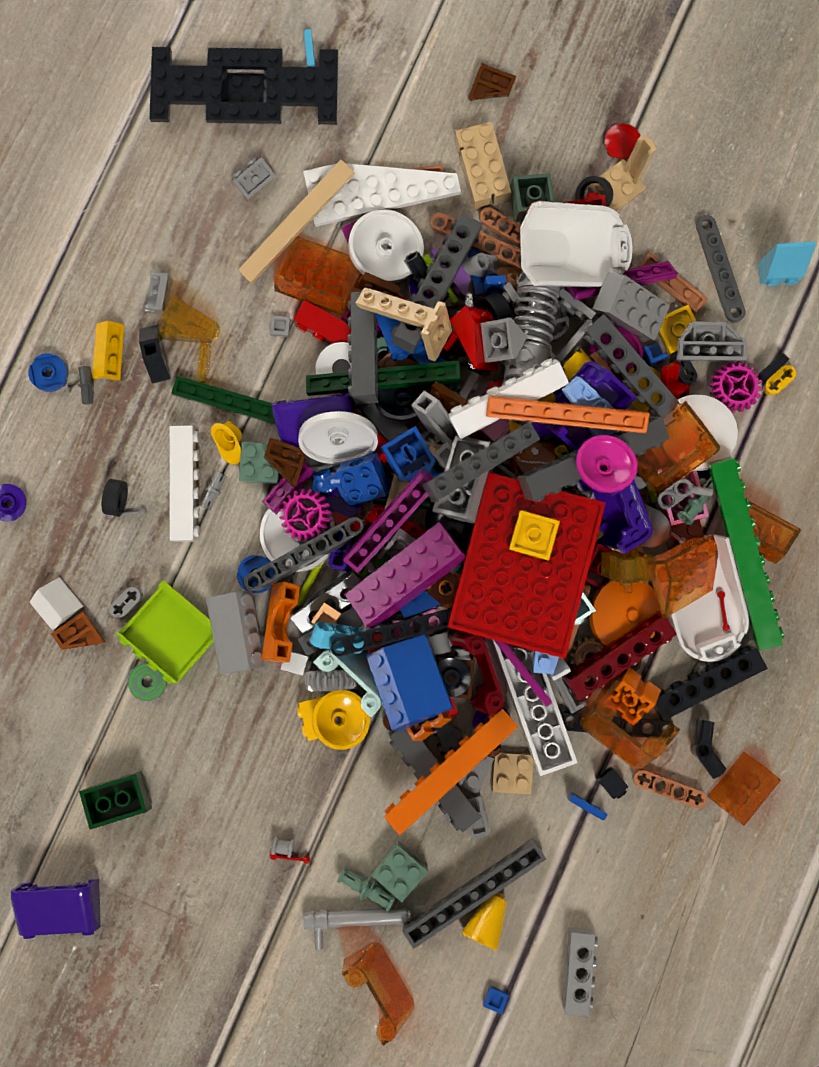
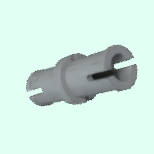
M215 471L214 477L210 485L206 487L207 491L199 506L211 511L217 495L219 496L221 493L219 491L227 477L226 475Z

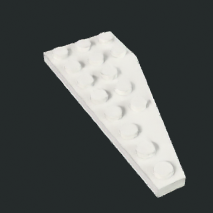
M336 164L303 171L308 194ZM347 164L355 172V175L313 220L315 227L362 217L375 210H393L461 194L458 176L457 173Z

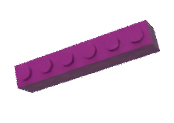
M422 468L345 553L343 561L359 573L427 498L428 494L422 485L434 477Z

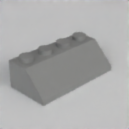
M455 436L445 471L492 443L465 437L460 439L459 436ZM494 467L436 501L433 511L459 521L475 524L488 473H492Z
M251 590L207 597L219 674L223 675L264 667V661L261 660L262 648Z

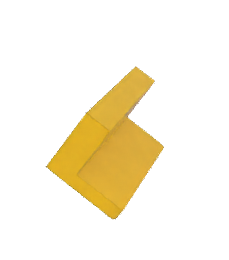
M108 320L96 324L92 379L120 380L124 324Z

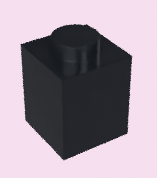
M611 766L595 778L612 799L616 797L619 799L627 792L628 785Z

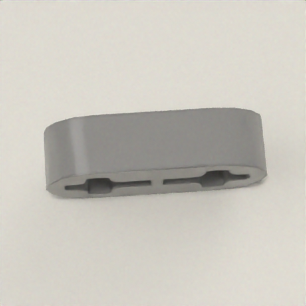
M136 587L127 588L111 604V615L115 618L127 616L142 600V591ZM137 592V594L135 595L137 599H131L128 602L127 600L131 597L129 593ZM125 603L126 605L122 608L123 613H116V606H122Z

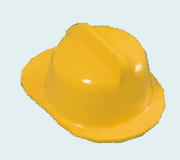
M232 421L212 425L211 435L221 457L229 464L236 465L240 463L241 430Z

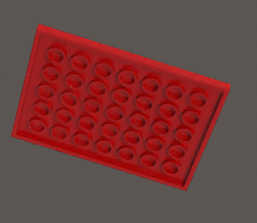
M489 472L448 628L566 659L606 503L563 491L555 494L549 493L545 495L543 500L533 502V500L525 499L519 480ZM520 510L560 521L549 561L509 550Z

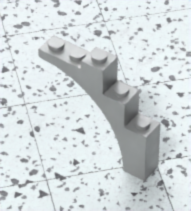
M423 391L411 406L424 427L438 436L443 444L448 442L452 447L454 438L458 434L447 411L438 399ZM498 464L493 469L492 473L518 480L514 473L501 464Z

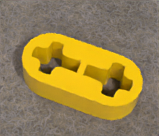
M791 365L782 366L763 383L764 393L769 396L779 393L796 377L795 368ZM789 371L788 376L782 380L780 377L784 372ZM777 381L778 384L774 387L775 389L770 390V384Z

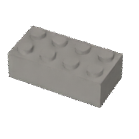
M608 272L593 310L601 315L605 314L608 319L637 337L655 341L670 305L627 276Z

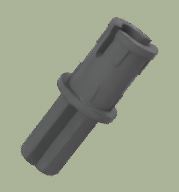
M78 367L80 377L78 387L81 388L82 404H93L92 387L94 383H92L91 367Z

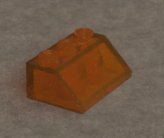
M750 502L751 509L748 512L755 522L756 528H753L754 535H757L760 541V547H758L759 554H763L767 561L776 564L787 554L801 529Z
M743 752L707 797L734 820L745 826L781 779L750 755Z

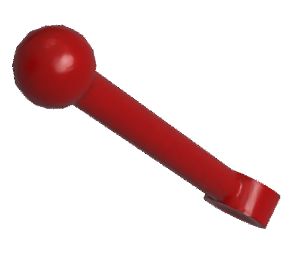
M719 591L717 597L720 599L722 610V629L728 631L730 626L727 624L725 611V592Z
M275 853V855L270 854L271 860H276L277 858L303 861L305 864H308L310 862V858L308 856H305L304 858L291 856V858H288L287 855H280L278 853Z

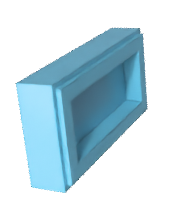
M307 29L304 31L307 67H315L311 29Z

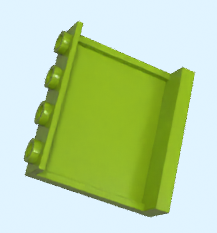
M162 580L158 585V590L120 632L117 631L116 634L119 636L117 640L126 647L130 645L134 649L132 651L134 655L139 659L144 657L148 661L147 666L155 672L159 670L164 674L162 678L171 685L172 682L178 684L210 648L214 640L210 619Z

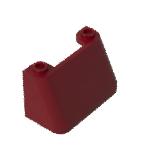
M463 631L449 635L451 645H460L464 651L475 655L484 684L476 686L477 694L474 698L470 699L473 709L488 715L499 711L504 705L507 685L492 640Z

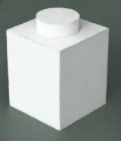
M291 651L290 662L282 663L281 670L303 676L305 672L310 671L312 661H309L310 656Z

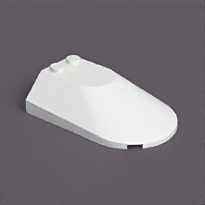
M542 201L532 203L520 227L521 268L534 286L602 287L608 272L623 275L624 271H627L630 266L633 247L627 224H623L618 212L606 206Z

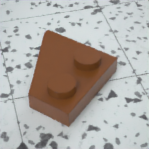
M81 612L51 633L61 650L106 642L86 612Z

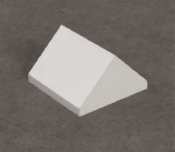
M60 577L39 588L30 600V604L53 631H56L84 607Z

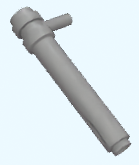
M390 908L388 912L386 909L329 912L328 910H320V912L309 910L308 913L303 915L304 929L315 932L316 950L323 949L322 930L338 927L396 925L410 922V909L406 910V908Z

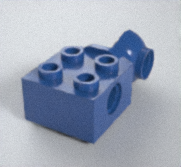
M416 426L380 447L399 481L412 480L422 468L434 478L442 474L440 470L435 471L433 465L436 460Z
M377 452L344 461L336 472H330L328 468L319 470L313 475L314 480L312 483L314 493L325 494L338 487L342 498L350 506L385 497L391 487Z

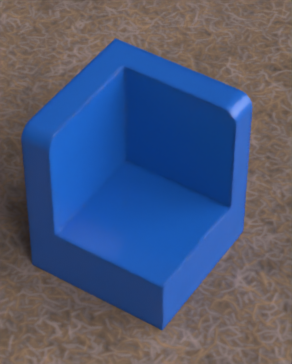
M658 343L642 347V359L648 366L659 364L669 357L667 353H662Z

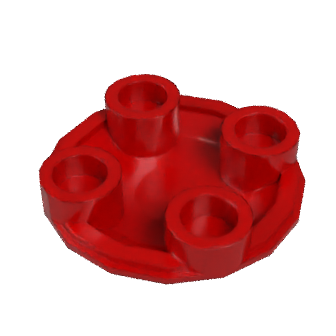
M625 123L615 124L606 133L604 141L608 155L611 158L628 159L637 140L641 137L638 130L632 125Z

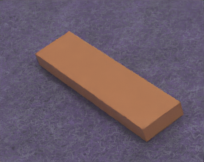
M649 252L638 267L657 264L662 261ZM678 274L675 279L656 282L658 286L683 306L689 305L694 315L708 300L707 297Z

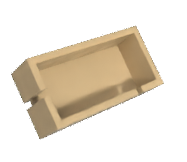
M492 122L456 130L455 144L460 156L473 209L476 210L490 206L491 195L493 194V205L510 201L511 189Z

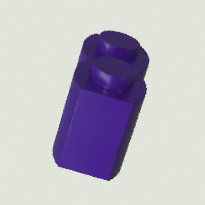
M339 531L336 534V540L341 541L343 539V532ZM357 539L331 552L329 557L330 568L345 572L351 569L343 561V558Z

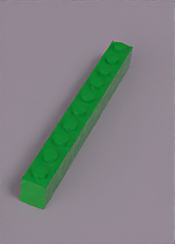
M731 456L707 463L725 532L730 540L755 645L759 651L782 646L784 633L782 628L778 627L777 620H780L777 609L773 608L772 602H775L772 590L769 591L767 584L770 583L768 573H764L763 565H765L763 554H759L758 547H760V541L758 536L754 535L753 528H756L754 519L749 516L750 502L748 498L744 497L745 483L743 479L739 478L738 472H741L738 460L735 461Z

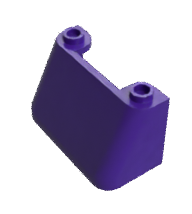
M592 361L585 363L571 379L572 381L576 376L582 378L598 395L607 400L614 409L625 410L637 398L609 370ZM563 391L554 401L555 403L571 404ZM542 423L543 426L574 451L580 449L584 442L592 438V434L587 427Z
M349 392L342 393L341 395L290 400L288 402L281 400L271 404L280 441L295 447H300L298 439L301 426L311 417L327 412H349L355 414L353 398L349 397Z
M582 479L575 485L576 489L581 492H587L592 489L595 499L606 503L603 512L604 522L600 524L597 535V542L625 554L651 537L652 525L635 480L624 490L614 493L597 491L588 486Z
M90 879L88 883L82 884L77 882L74 885L38 887V884L31 886V883H21L10 891L18 934L23 936V939H31L35 935L82 933L83 936L93 935L94 931L101 927L99 879Z

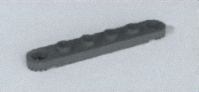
M704 215L697 221L696 230L698 231L725 317L731 323H738L745 317V307L716 220L710 215ZM707 221L710 223L711 228L706 230L702 227L701 223ZM731 309H738L740 316L737 318L733 317Z

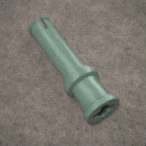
M710 476V478L702 487L712 488L714 492L715 490ZM696 494L694 498L687 501L686 507L678 512V518L685 524L692 525L693 519L698 513L703 511V505L710 496Z

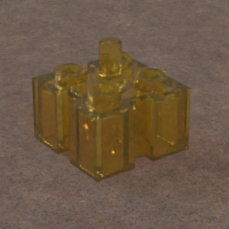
M632 549L625 554L616 551L602 552L601 575L609 578V581L620 582V585L624 586V593L630 594L632 593V583L648 584V581L657 580V556L644 554V552Z

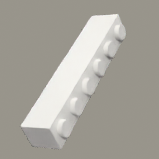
M548 359L541 363V367L535 370L530 368L523 372V376L517 379L513 377L505 381L504 386L500 388L493 387L487 391L486 395L470 399L468 401L469 404L463 407L461 405L454 407L450 410L451 413L448 416L459 438L462 439L501 419L486 417L488 396L536 401L569 384L560 362L556 359Z
M170 426V541L197 542V537L200 535V528L197 526L200 510L197 507L196 500L200 496L199 488H196V480H199V469H196V461H199V450H196V442H199V431H196L194 426Z

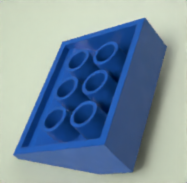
M426 634L383 647L366 655L392 730H405L453 709Z

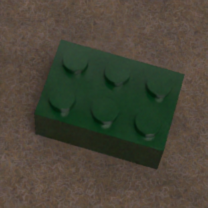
M142 771L79 791L89 830L143 814L152 809Z

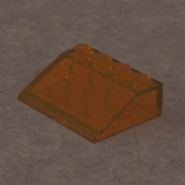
M297 236L274 276V291L303 302L305 300L314 306L345 316L348 310V300H351V292H356L362 274L354 266L350 255Z
M714 535L694 536L647 561L663 618L669 617L713 591L718 559V549Z

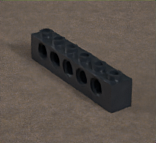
M745 646L738 650V654L734 656L731 654L722 659V662L718 664L712 663L705 666V670L701 673H698V671L693 672L687 676V680L683 682L681 680L675 681L670 684L671 688L665 691L661 689L657 702L653 706L659 719L665 721L768 669L758 648ZM741 659L745 662V667L742 670L738 667V662ZM726 668L728 675L723 679L721 677V670ZM706 677H709L711 680L708 687H705L703 684ZM691 685L694 692L688 696L686 688ZM675 694L677 697L674 704L669 703V696Z

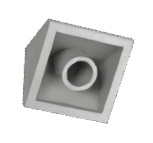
M506 318L481 323L485 363L515 359L527 336L514 320Z

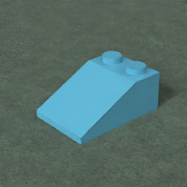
M816 241L776 244L758 263L760 285L767 284V286L771 287L777 286L779 283H786V285L797 284L805 276L816 247Z

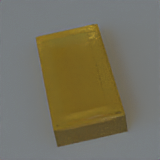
M208 343L201 344L197 371V381L204 384L208 383L212 350Z

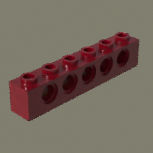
M657 611L573 668L571 672L562 676L573 695L581 701L588 698L598 688L606 686L608 681L614 677L622 675L624 670L630 666L638 664L640 659L646 655L654 653L662 644L670 642L677 633L667 616ZM655 632V635L650 638V635ZM639 643V646L634 649L635 644ZM620 654H623V657L620 660H617L618 656ZM607 665L606 669L601 671L602 667ZM588 676H591L590 680L588 682H585V679Z

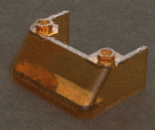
M613 678L582 715L580 725L587 733L634 769H641L665 751L680 729L670 723L659 738L649 737L643 745L637 742L611 721L617 713V707L608 698L620 684L618 680Z

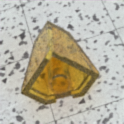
M173 295L163 312L164 327L161 326L158 332L165 340L211 343L213 339L215 340L218 337L220 326L216 321Z

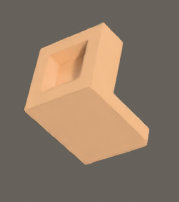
M324 603L311 623L314 625L317 622L336 624L342 614Z

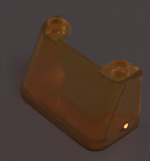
M687 401L674 408L672 413L674 420L665 425L669 439L664 441L662 446L648 448L646 453L635 456L637 460V473L655 494L665 491L720 450V445Z
M372 942L344 959L341 974L349 986L360 987L366 983L384 1014L379 1019L376 1032L384 1046L396 1037L412 1014L414 1000L380 943Z

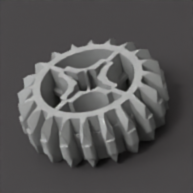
M343 668L334 669L330 672L313 670L305 673L304 681L308 691L347 690L357 686V681Z

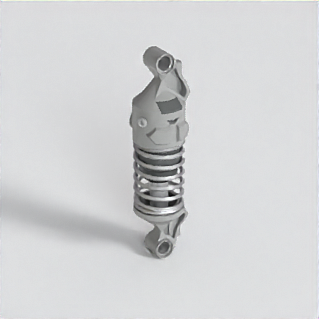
M524 271L516 280L517 294L521 298L515 301L520 307L514 310L519 316H516L513 320L525 333L527 339L515 359L504 360L506 368L502 386L505 385V381L513 377L517 379L523 376L524 371L530 368L535 370L541 367L542 362L551 359L552 346L550 342L553 340L551 333L554 331L552 324L556 321L553 315L557 313L555 306L558 304L560 288L558 286H534ZM529 301V305H525L520 302ZM550 308H552V309H553V312L550 313V312L546 311L545 309H550ZM521 310H528V312L525 313V314H524V313H521V312H519V311H521ZM509 419L511 422L517 423L519 425H524L528 422H531Z

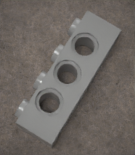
M569 927L563 996V1010L568 1015L589 1016L590 1009H593L591 989L595 987V977L592 976L593 969H596L594 949L598 947V937L595 936L592 929ZM580 948H587V952L584 955L578 954ZM579 968H585L584 974H576ZM577 989H584L581 995H575Z

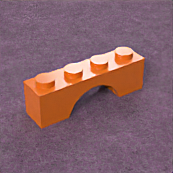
M287 582L272 584L262 661L278 664L290 662L292 642L287 635V624L290 613L298 605L300 585Z

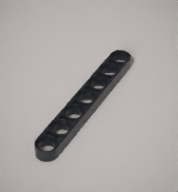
M452 608L334 639L330 643V651L335 656H345L447 628L449 623L447 616L452 611ZM436 616L439 619L437 627L430 626V617ZM413 621H417L420 624V630L416 633L410 629V624ZM394 626H398L402 630L398 638L393 637L391 634V629ZM376 631L381 632L383 635L382 641L379 643H375L372 640V634ZM357 636L361 637L364 641L363 646L360 648H356L353 645V639ZM336 642L344 644V651L342 653L334 651L333 646Z
M560 712L566 731L667 740L674 738L677 733L675 725L669 721L640 719L634 725L632 731L625 732L623 725L628 721L622 717ZM569 716L576 719L573 727H567L565 724V720ZM588 718H593L595 721V726L591 729L585 727V721ZM612 720L614 728L609 731L604 728L605 721ZM646 723H650L653 726V730L649 734H645L642 729ZM670 725L672 727L670 735H663V726Z

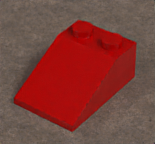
M465 306L450 319V322L473 367L496 372L499 369L498 361L485 363L481 323L493 321V316L487 310Z

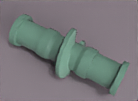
M347 866L344 867L337 880L338 883L342 882L351 887L352 890L359 892L361 901L368 897L372 902L385 907L387 912L396 898L394 895L392 896L382 890L381 887L375 886L376 879L370 883V875L365 880L362 876L348 870Z

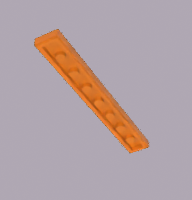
M488 396L486 417L637 433H647L650 413L497 396Z

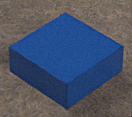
M490 985L483 1002V1007L502 1014L509 993Z

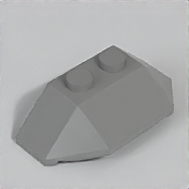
M692 321L678 339L677 360L708 362L746 361L747 341L743 337L741 338L727 322Z

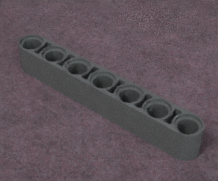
M352 517L249 573L244 579L245 587L252 591H261L360 537L367 530L366 522L357 517ZM355 522H359L361 525L360 530L357 532L353 530ZM339 531L343 532V539L341 541L336 540V534ZM325 540L326 548L321 551L319 543ZM307 549L309 551V557L306 560H304L302 557V553L304 550ZM288 559H291L292 566L291 568L287 569L285 565L286 561ZM271 568L275 569V576L273 578L269 576ZM255 577H257L259 581L256 587H254L252 584V581Z

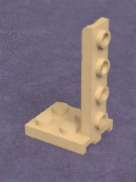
M645 134L637 140L627 163L622 159L599 176L609 181L613 188L614 196L609 208L618 211L646 189L641 179L657 149L654 141ZM593 183L587 186L591 193L599 192V196L605 195V190L600 184Z
M365 287L356 301V305L361 309L423 328L421 335L428 359L433 361L437 360L452 332L446 304L440 301L437 302L433 309Z

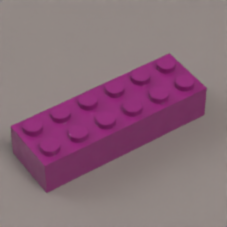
M438 522L348 591L345 596L365 626L374 629L466 559V555L447 529Z

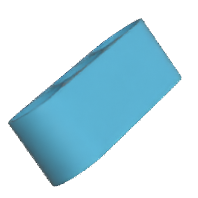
M317 622L312 632L310 643L319 648L330 649V643L334 639L363 632L364 629ZM357 636L353 639L354 647L360 648L363 646L364 641L361 637ZM336 642L333 649L344 651V644Z

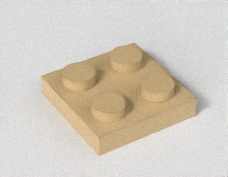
M500 752L495 756L492 792L531 795L533 775L531 754Z

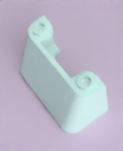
M326 649L313 663L325 672H330L340 665L367 691L361 700V707L372 717L383 703L366 657L367 654L362 651V653H352L338 657L333 655L330 649ZM334 650L336 653H342V652H343V651Z

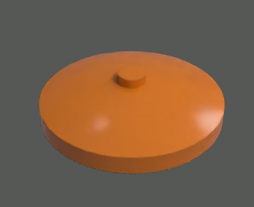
M618 577L603 584L595 593L591 604L596 611L589 615V621L594 636L600 644L606 647L655 612L660 611L663 613L654 589L649 584L634 577ZM655 632L650 635V638L655 635ZM639 643L635 644L634 649L639 646Z

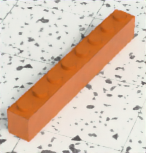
M504 709L488 716L490 720L485 724L481 722L473 729L475 733L470 738L468 736L464 737L459 742L460 747L456 751L451 749L444 756L446 760L442 764L437 762L429 769L431 774L426 778L421 776L414 783L416 787L411 792L407 789L399 796L401 801L398 804L392 803L384 810L386 814L383 817L399 835L406 831L519 727Z

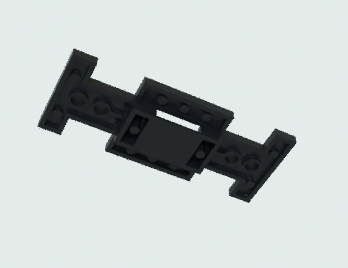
M152 47L149 119L151 122H170V104L206 105L207 123L281 124L283 106L318 107V125H337L338 49H319V67H283L282 49L208 48L206 66L172 65L171 47ZM227 69L264 70V74L228 73Z

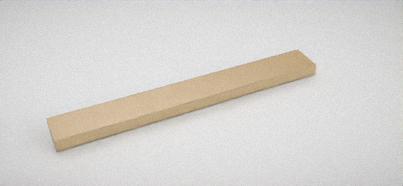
M340 160L238 271L253 284L355 175V172Z

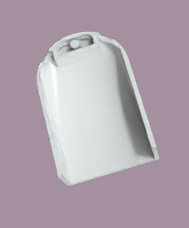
M712 534L645 558L660 607L676 631L677 635L674 637L681 649L688 655L707 662L722 660L734 653L741 644L739 643L744 634H747L749 615L729 538ZM719 591L725 592V611L727 624L730 626L728 631L722 629V610L720 599L717 597Z

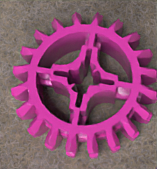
M737 361L735 365L733 362H729L728 365L723 364L721 369L715 371L716 375L711 377L714 382H711L709 385L714 388L710 391V394H715L716 397L714 398L722 402L728 409L731 408L732 413L736 412L737 409L739 412H743L744 408L750 409L751 405L757 403L756 399L761 396L758 392L762 390V387L758 386V384L762 383V380L756 379L759 373L753 374L754 367L747 369L748 363H744L741 366L740 361ZM730 373H736V374L741 375V377H740V378H735V377H733V376L730 377L728 374H730ZM746 381L748 382L749 390L745 386ZM722 382L726 386V393L723 391ZM738 382H740V383L737 385V386H738L737 390H735V391L732 392V390L734 389L733 386H735V384H737ZM735 395L739 398L742 397L744 400L735 401L730 399V397Z
M301 489L300 493L294 491V497L291 495L287 496L289 502L283 501V505L286 508H280L284 515H281L279 518L285 520L281 526L287 527L285 532L287 534L291 533V538L295 539L297 537L298 541H303L305 538L306 541H310L311 537H317V533L319 535L324 533L322 528H329L325 523L326 521L331 522L327 515H331L332 511L326 510L330 507V504L324 503L326 498L324 496L320 497L319 492L314 493L312 489L306 492L305 489ZM312 500L316 503L317 507L308 508L303 501ZM297 506V513L292 516L293 510ZM305 512H308V513H309V514L306 515V518H307V519L303 518V516L305 515ZM319 514L318 522L315 525L314 518ZM303 522L308 530L300 531L294 524Z

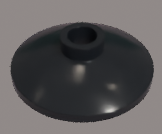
M446 658L437 664L449 697L462 695L468 689L471 682V673L468 666L456 658ZM449 675L455 677L453 682L448 681L447 677Z

